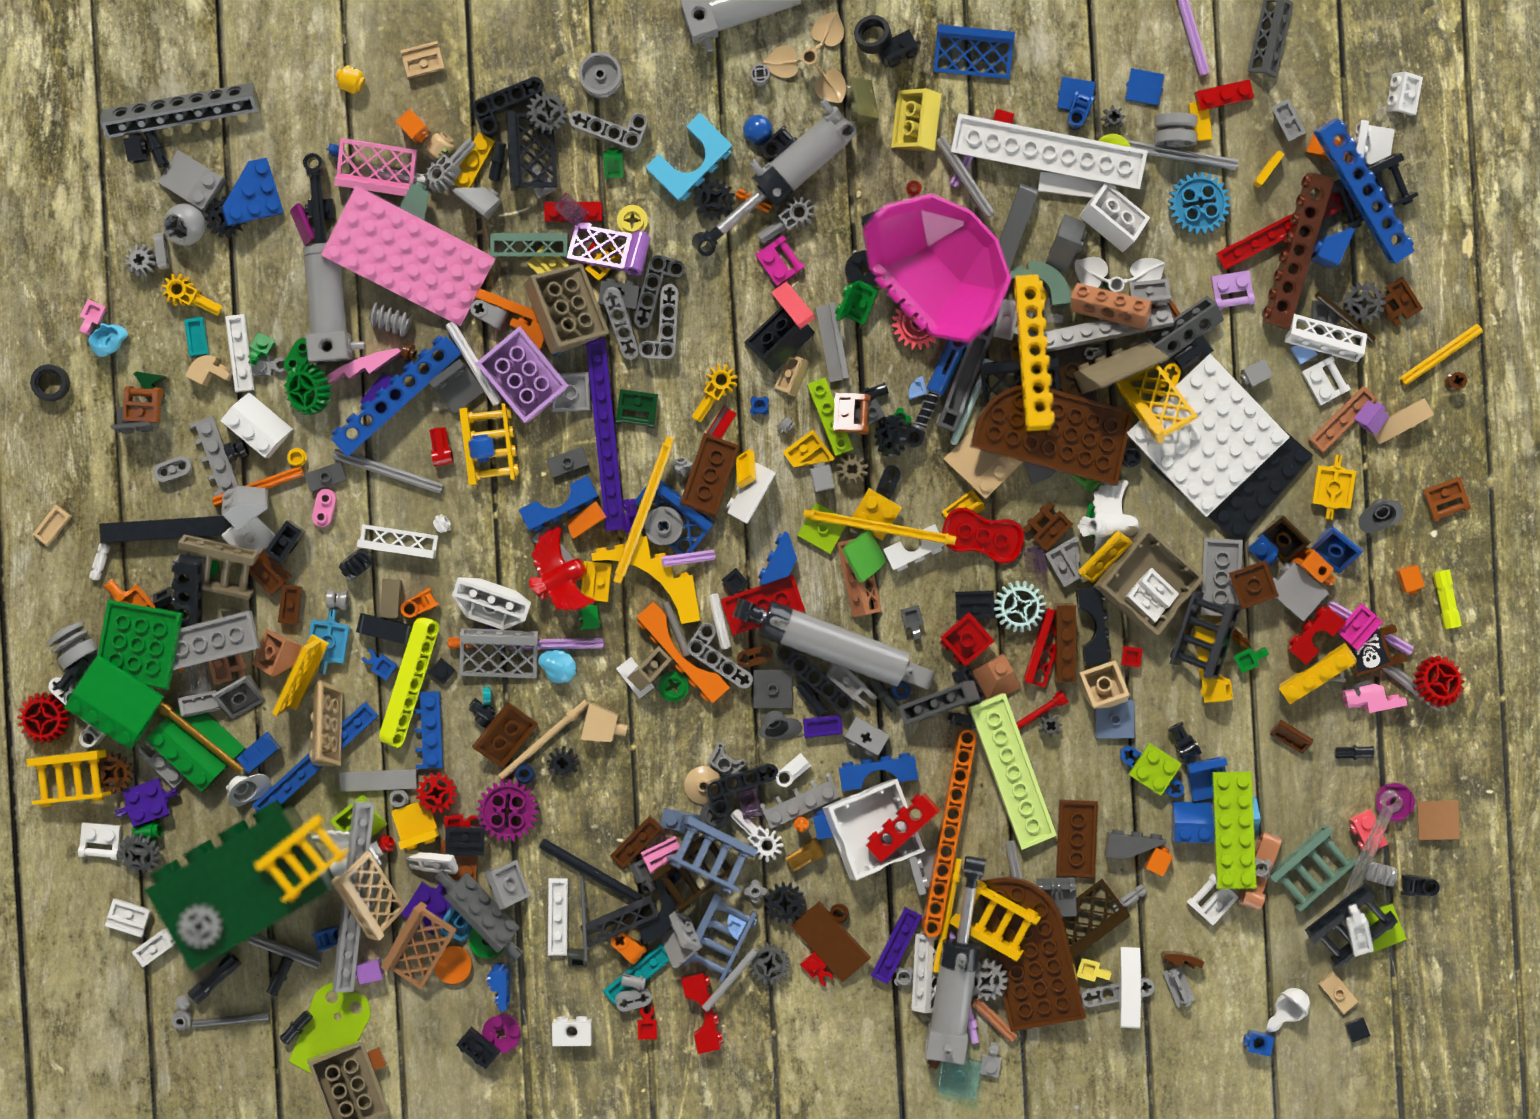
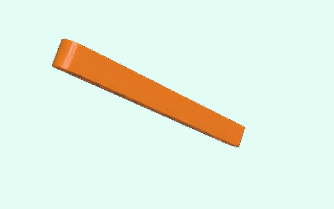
M969 729L960 730L955 741L922 920V930L929 937L938 936L942 928L976 744V735ZM966 732L971 736L968 743L962 741V735ZM965 751L967 759L964 762H960L958 756L961 752ZM961 770L964 773V777L962 780L957 781L955 773ZM958 789L960 797L953 800L951 794L954 790ZM955 808L957 815L955 818L950 819L948 811ZM951 827L953 835L945 837L944 831L946 828ZM948 846L950 853L947 856H942L941 849ZM939 866H946V873L938 875L937 869ZM939 884L942 885V892L935 894L934 887ZM933 904H939V911L936 913H931L930 907ZM929 923L936 924V928L933 932L927 931V925Z

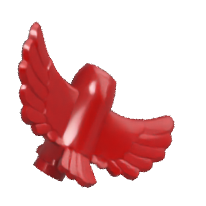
M555 527L552 530H547L544 535L539 537L538 543L535 544L534 551L531 553L534 566L541 577H530L528 586L540 599L546 600L551 598V602L557 610H578L594 603L595 599L584 595L575 584L587 572L584 563L580 559H572L565 562L560 549L561 528Z

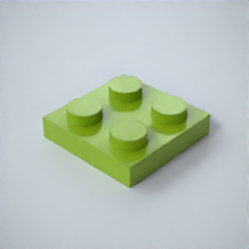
M1148 743L1128 775L1162 796L1182 763L1153 744Z

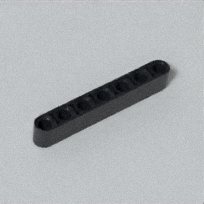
M224 516L99 524L100 543L182 538L184 534L194 537L220 536L232 524Z

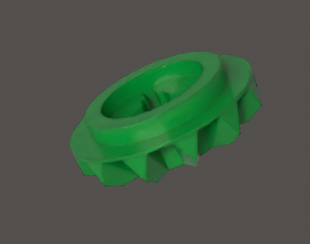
M667 672L659 680V693L667 701H680L688 693V680L680 672ZM669 679L674 683L681 682L677 687L678 694L673 689L666 691L670 686Z

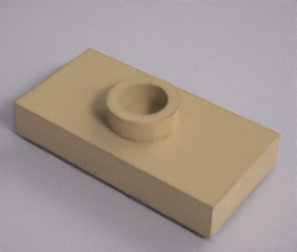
M1333 971L1318 983L1343 1014L1358 1003V1000Z

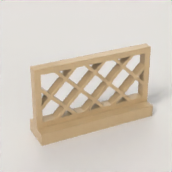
M366 851L341 877L336 876L331 881L366 936L370 939L380 941L385 936L383 931L405 909L404 904L369 851ZM367 859L370 862L368 871L363 870V864ZM353 873H357L356 884H352L349 880ZM362 873H368L367 884H361ZM373 874L379 876L378 885L372 884ZM360 887H366L365 898H361L359 895ZM371 887H377L376 898H370ZM382 888L388 890L386 899H381ZM369 901H375L374 912H370L368 909ZM380 901H386L385 912H379ZM391 902H395L398 906L393 913L390 912ZM384 915L383 923L379 926L378 916Z

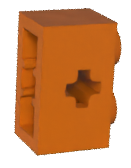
M410 108L396 121L417 145L424 143L429 138L428 134L431 131Z

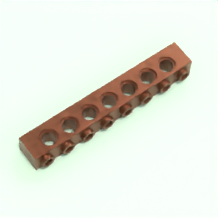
M1314 172L1306 173L1303 177L1301 194L1296 199L1297 207L1290 219L1291 227L1284 239L1286 244L1279 256L1280 264L1273 276V280H1275L1273 287L1268 292L1269 301L1263 310L1262 317L1264 318L1262 322L1290 329L1335 179ZM1313 189L1316 192V197L1314 199H1312L1310 195ZM1307 208H1309L1310 210V216L1308 218L1305 216V210ZM1301 227L1305 229L1303 236L1299 233ZM1296 245L1299 247V253L1297 255H1295L1294 253V247ZM1290 264L1294 267V271L1291 274L1288 271ZM1285 282L1288 284L1287 292L1283 291V284ZM1279 301H1281L1283 304V307L1280 311L1277 309V304Z

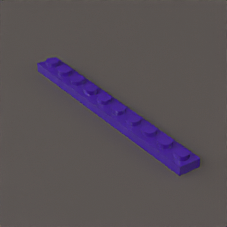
M601 338L587 342L586 347L603 511L606 515L604 519L605 531L623 529L621 515L623 514L606 340Z

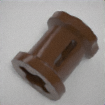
M1461 372L1449 374L1445 380V386L1451 390L1462 389L1467 384V377ZM1458 378L1459 382L1454 384L1453 380Z

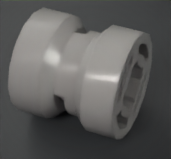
M756 64L751 69V81L756 86L766 85L770 78L769 69L764 64Z
M328 589L326 607L330 609L339 607L340 609L347 610L349 592L343 590L336 592L335 590Z

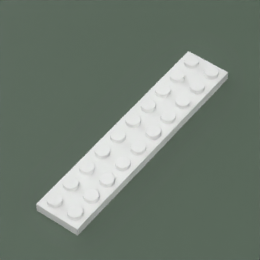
M958 114L951 152L1135 189H1140L1148 153L1147 150L964 114Z

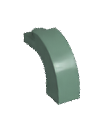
M1028 261L1026 269L1024 267L1012 268V271H1009L1011 276L1010 282L1014 281L1015 276L1039 275V281H1042L1043 286L1048 291L1050 308L1070 306L1071 293L1069 286L1062 274L1054 267L1038 261Z

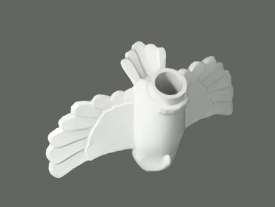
M1118 480L1117 486L1107 484L1100 486L1098 491L1094 492L1095 517L1083 516L1080 524H1078V529H1080L1083 537L1095 535V553L1117 531L1126 537H1131L1137 534L1139 530L1137 518L1125 515L1122 512V498L1129 484L1127 480Z
M326 831L340 851L346 847L348 848L350 832ZM318 835L311 837V840L324 844ZM374 842L370 844L369 852L380 866L382 863L379 858L384 854L379 848L378 843ZM347 857L339 864L335 861L329 866L334 878L336 876L341 877L346 872ZM373 874V885H378L379 876L377 874ZM371 887L370 898H376L377 887ZM369 901L368 909L370 910L371 907L375 906V901Z

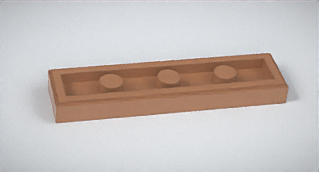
M1362 386L1309 441L1321 453H1324L1355 422L1354 418L1366 402L1374 403L1377 398L1365 386Z

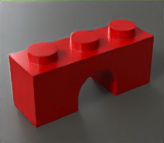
M1328 605L1325 607L1321 606L1315 612L1313 620L1311 622L1308 620L1301 627L1302 631L1298 636L1295 634L1288 641V649L1306 665L1319 652V649L1312 643L1313 635L1318 631H1326L1331 636H1334L1346 623Z

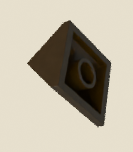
M1283 515L1277 516L1258 535L1259 537L1263 534L1279 549L1277 556L1284 563L1311 543Z

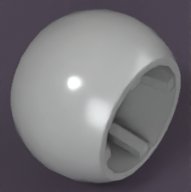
M178 204L166 212L163 218V229L168 239L173 243L189 246L202 238L205 233L206 222L201 211L193 205Z

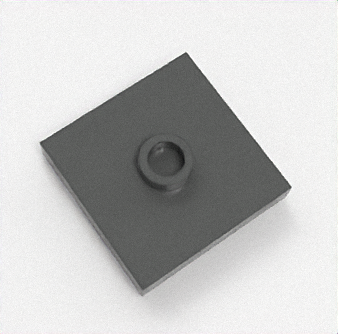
M754 670V708H792V670Z

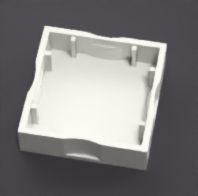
M898 779L887 780L822 807L850 880H858L881 870L891 863L903 861L925 851L918 831L882 862L866 846L869 842L867 838L874 831L879 833L884 829L882 825L889 818L893 821L897 817V811L903 806L907 808ZM897 822L898 829L902 831L907 829L904 822ZM884 834L883 840L886 843H891L892 837L889 834Z

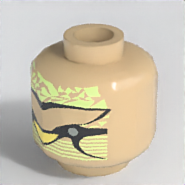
M443 132L440 134L435 133L426 145V150L429 153L428 157L435 162L443 154L449 157L455 148L454 140Z

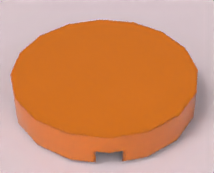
M457 945L447 946L434 971L438 978L445 983H460L471 972V956L462 947Z

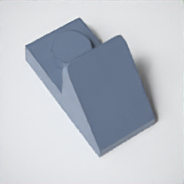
M664 808L660 825L663 828L677 830L679 833H686L687 826L683 824L685 817L691 816L699 821L701 817L699 814Z

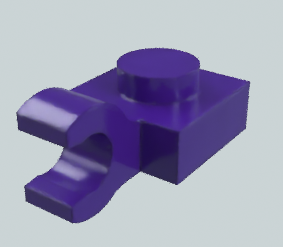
M635 498L622 500V506L626 513L621 514L624 533H630L637 514Z

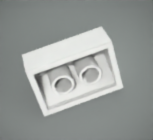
M1104 183L1079 215L1080 218L1121 252H1124L1136 241L1150 219L1149 216L1109 183Z
M250 392L235 403L220 420L264 458H270L294 430Z
M756 462V480L742 489L737 486L735 490L738 492L736 498L733 499L731 497L726 506L729 509L727 513L748 524L776 474Z

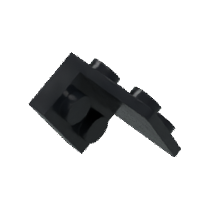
M908 29L894 36L889 46L877 54L885 68L889 66L894 68L901 64V60L905 58L909 60L917 56L921 42L920 40L915 41Z

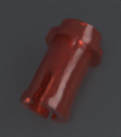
M915 180L910 181L906 186L907 194L910 197L917 196L922 189L921 184ZM916 187L917 191H912L910 188Z

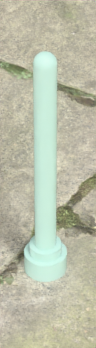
M983 358L982 363L993 361ZM981 372L965 406L956 432H954L950 442L952 445L958 443L982 389Z

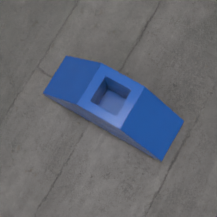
M784 532L783 535L779 533L775 542L778 546L775 552L771 550L766 560L769 562L767 569L762 568L758 576L761 579L760 584L762 585L789 576L797 560L787 532Z

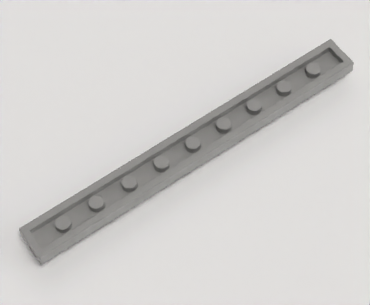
M353 802L346 871L366 851H369L374 803ZM368 859L363 864V870H367ZM353 873L349 877L352 884H356L357 873ZM362 873L361 884H366L367 873ZM360 887L359 895L361 898H364L365 887ZM343 900L333 981V991L335 993L354 991L361 928Z

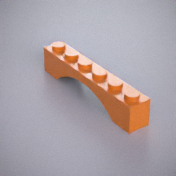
M655 601L636 616L639 619L637 624L643 630L648 629L651 633L649 637L656 645L660 643L663 646V651L677 662L675 664L676 668L681 673L686 672L689 676L687 680L694 688L698 686L701 689L700 695L707 702L711 701L714 703L730 688L719 673L699 668L681 655L671 639L667 615Z

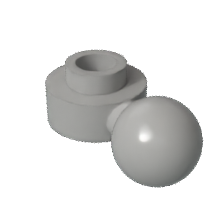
M180 995L175 1001V1005L179 1010L173 1015L171 1022L175 1029L185 1030L192 1023V1015L187 1011L191 1005V1000L187 995ZM178 1019H182L184 1023H179Z

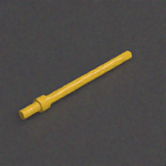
M960 858L954 859L942 928L933 966V972L939 973L942 943L944 939H947L957 884L961 879L962 859Z

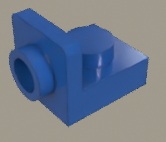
M1263 534L1248 547L1260 561L1266 560L1269 565H1272L1278 559L1279 549Z

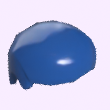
M752 115L745 121L743 126L746 139L756 146L764 145L774 134L772 123L762 115Z

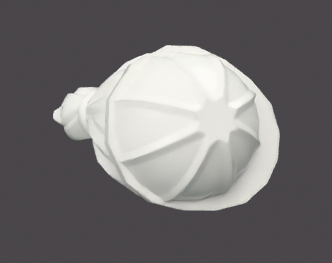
M1290 988L1281 992L1275 1003L1276 1013L1269 1019L1266 1031H1277L1284 1022H1297L1306 1017L1310 1008L1308 995L1298 988Z

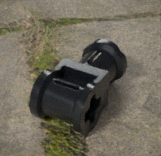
M1181 721L1168 728V731L1174 736L1176 749L1182 760L1186 763L1189 758L1196 754L1200 755L1202 752L1193 737L1187 734L1183 727L1184 723Z

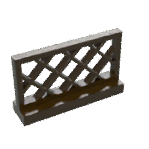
M1103 879L1076 898L1077 916H1075V921L1064 920L1067 923H1074L1073 935L1067 934L1068 937H1072L1070 949L1073 959L1130 917V914ZM1102 884L1106 889V897H1094L1095 888ZM1092 891V896H1086ZM1083 897L1091 898L1090 910L1079 908V902ZM1094 899L1105 901L1104 912L1092 910ZM1107 901L1115 902L1120 909L1114 914L1107 913ZM1078 910L1090 912L1088 923L1077 922ZM1092 913L1103 914L1102 923L1099 925L1090 924ZM1105 914L1111 915L1105 920ZM1076 924L1087 925V934L1076 936ZM1090 926H1094L1095 928L1089 932ZM1075 938H1080L1078 941L1074 943Z

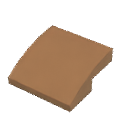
M1459 800L1417 802L1419 840L1460 839Z

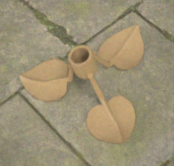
M831 12L817 20L812 28V37L816 41H821L820 44L813 47V49H806L799 59H797V53L792 47L787 45L777 47L763 61V64L768 67L772 74L781 78H790L796 75L798 72L796 63L803 61L808 66H815L823 76L819 77L815 82L814 90L816 95L820 99H827L828 102L841 103L846 94V82L843 75L835 69H831L825 74L817 64L819 55L816 51L824 43L829 47L836 46L844 37V27L839 13Z

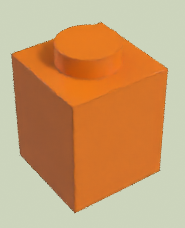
M1418 565L1395 570L1403 593L1408 592L1409 595L1420 592V588L1425 587Z
M1161 845L1151 849L1143 866L1152 872L1164 876L1173 855L1169 853L1170 849Z

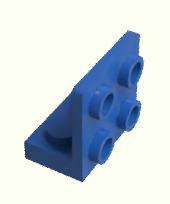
M1219 756L1185 764L1193 801L1213 798L1212 772H1226L1225 766L1228 765L1226 757Z

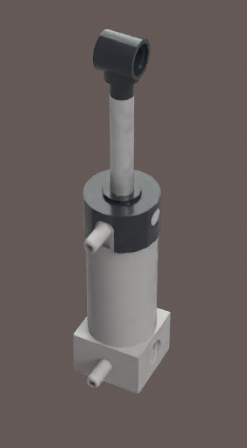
M965 856L963 875L966 878L958 935L957 939H944L942 943L931 1022H928L924 1044L926 1059L963 1065L965 1063L968 1044L967 1025L981 950L980 945L970 942L968 939L977 883L984 875L985 858Z

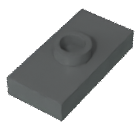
M583 447L546 459L553 478L589 465Z
M341 461L304 474L310 492L348 480Z

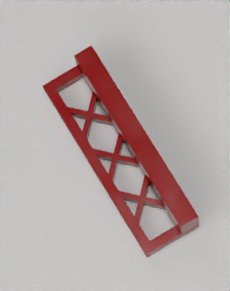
M1049 608L1045 609L1023 678L1025 682L1044 688L1056 654V641L1050 646H1047L1045 642L1047 635L1053 632L1056 638L1055 628L1051 624L1055 610ZM1047 650L1050 659L1049 662L1042 665L1040 657L1042 652ZM1042 669L1044 673L1042 683L1033 680L1036 671Z

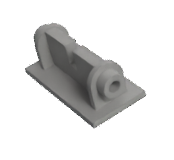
M1177 965L1163 971L1177 1007L1191 1005L1195 998L1182 968Z

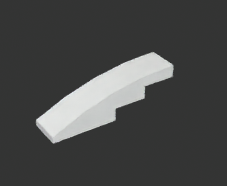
M1121 947L1119 970L1120 1028L1140 1029V948Z

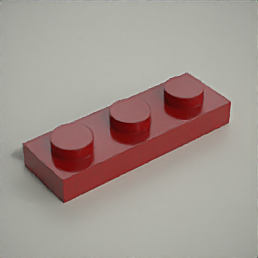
M1250 79L1194 92L1198 111L1254 98Z
M602 201L544 202V221L602 222Z

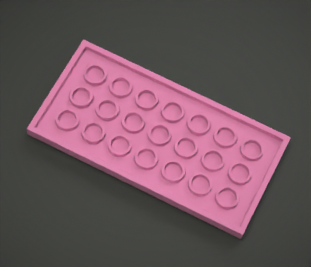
M357 185L321 254L327 259L459 326L462 325L471 304L475 300L478 289L481 288L496 259L490 256V254Z

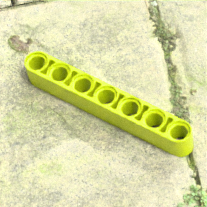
M419 616L415 620L379 733L380 741L395 748H399L404 743L439 632V624L434 620Z

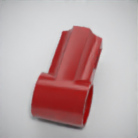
M446 427L430 429L433 449L431 450L434 467L453 464V453L451 447H449Z

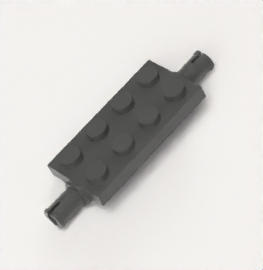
M442 869L434 877L446 889L447 894L444 898L497 953L504 949L514 961L523 953L512 941V936L520 927L503 909H499L498 904L468 873H465L458 881H454Z

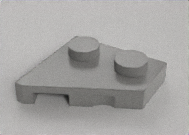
M1078 536L1045 553L1047 560L1063 587L1081 578L1078 572L1080 569Z

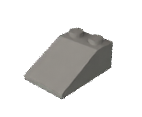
M179 150L158 181V183L204 212L205 210H210L211 207L208 204L215 202L214 199L218 197L227 182L226 179Z

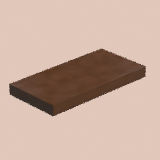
M704 433L679 505L716 517L740 445Z
M1059 799L1056 877L1095 878L1098 801Z
M820 901L791 924V927L842 982L871 958Z

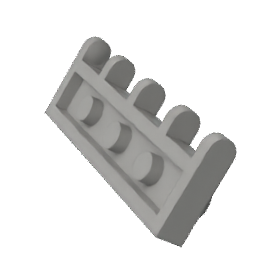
M210 416L189 424V429L197 428L200 439L194 441L195 445L202 443L207 456L202 458L201 462L209 461L213 475L207 477L208 481L215 479L219 491L213 493L214 497L225 493L228 489L240 486L233 466L225 454L224 442L215 417Z
M826 773L829 781L816 786L814 780H811L813 788L799 794L797 788H794L795 796L782 802L779 796L775 797L778 804L766 809L764 803L760 804L770 828H775L839 798V792L830 773Z

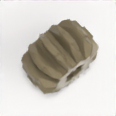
M848 453V461L841 457L840 460L844 465L836 464V467L842 468V470L836 472V475L842 473L844 475L839 480L842 482L845 478H848L846 485L850 484L851 479H853V484L857 485L856 478L861 482L864 481L860 474L868 475V472L862 471L863 468L868 467V464L861 465L860 463L865 459L862 457L857 461L858 454L856 453L853 459H851V455ZM855 465L857 467V469H855L857 473L849 474L847 472V470H849L847 466Z

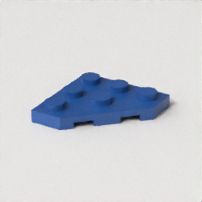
M267 157L248 161L221 208L227 226L284 213Z

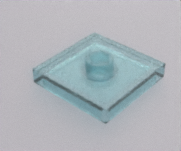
M965 1058L964 1065L943 1061L938 1092L976 1100L982 1061Z

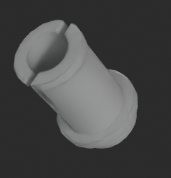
M623 974L621 986L637 988L638 991L640 989L644 990L646 978Z

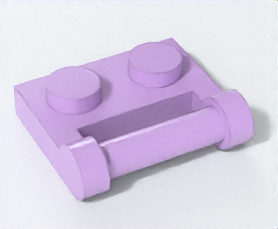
M1250 270L1210 277L1214 302L1218 305L1219 310H1223L1224 307L1243 304L1255 305ZM1246 292L1244 297L1221 299L1223 294Z

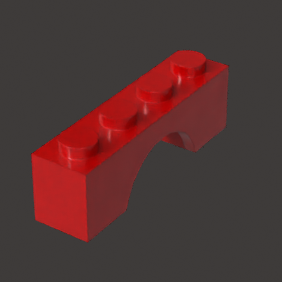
M704 971L681 977L685 998L698 1002L702 1007L713 995H709L708 987H711L709 975L705 976ZM713 1008L708 1012L704 1010L705 1020L702 1026L694 1032L698 1054L721 1049V1043H724L722 1032H718L716 1026L719 1024L718 1014L713 1013Z

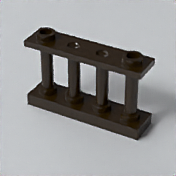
M704 834L689 844L682 860L688 856L695 860L699 852L698 849L705 839L703 838ZM711 842L709 849L714 857L717 858L720 850L714 842ZM724 859L721 866L724 871L717 877L720 879L727 877L728 879L735 864L730 866L727 860ZM667 860L648 875L652 880H662L678 903L673 910L675 912L681 911L682 913L691 907L689 903L716 883L708 880L709 882L699 888L686 868L682 866L680 869L670 865V860ZM703 860L700 869L710 873V869ZM672 868L679 871L693 892L685 900L668 877L667 871Z

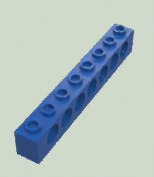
M1332 119L1313 131L1386 259L1389 263L1396 264L1415 252L1413 248L1414 243L1404 233L1402 222L1396 219L1393 214L1395 210L1385 200L1383 189L1380 186L1378 187L1374 181L1376 177L1366 167L1364 156L1361 153L1359 154L1355 148L1357 147L1356 142L1352 137L1348 136L1345 123L1339 119ZM1336 136L1340 138V144L1338 146L1334 144V139ZM1345 153L1350 155L1347 163L1344 161ZM1356 169H1358L1359 171V177L1357 179H1355L1353 176V172ZM1367 185L1369 188V192L1365 196L1363 194V188ZM1375 202H1377L1378 209L1376 212H1374L1372 209V206ZM1386 218L1388 224L1386 228H1383L1382 221ZM1396 235L1397 242L1393 245L1391 239Z
M446 335L436 337L432 341L433 346L428 350L426 348L417 355L419 358L414 363L410 361L404 366V372L401 375L396 374L388 381L390 385L385 389L381 387L374 394L376 397L371 402L369 400L364 402L360 406L362 410L359 413L351 414L345 420L347 423L342 428L338 426L333 430L331 440L347 457L419 393L429 381L440 374L462 354ZM436 350H440L443 353V357L438 361L433 359V353ZM426 363L428 371L422 374L419 372L418 367L420 364ZM412 376L414 378L412 386H405L404 379L406 377ZM393 389L400 391V396L397 399L390 398V392ZM377 403H385L386 408L383 412L375 410ZM364 415L371 416V423L363 425L361 418ZM355 428L357 435L354 438L347 437L348 429Z

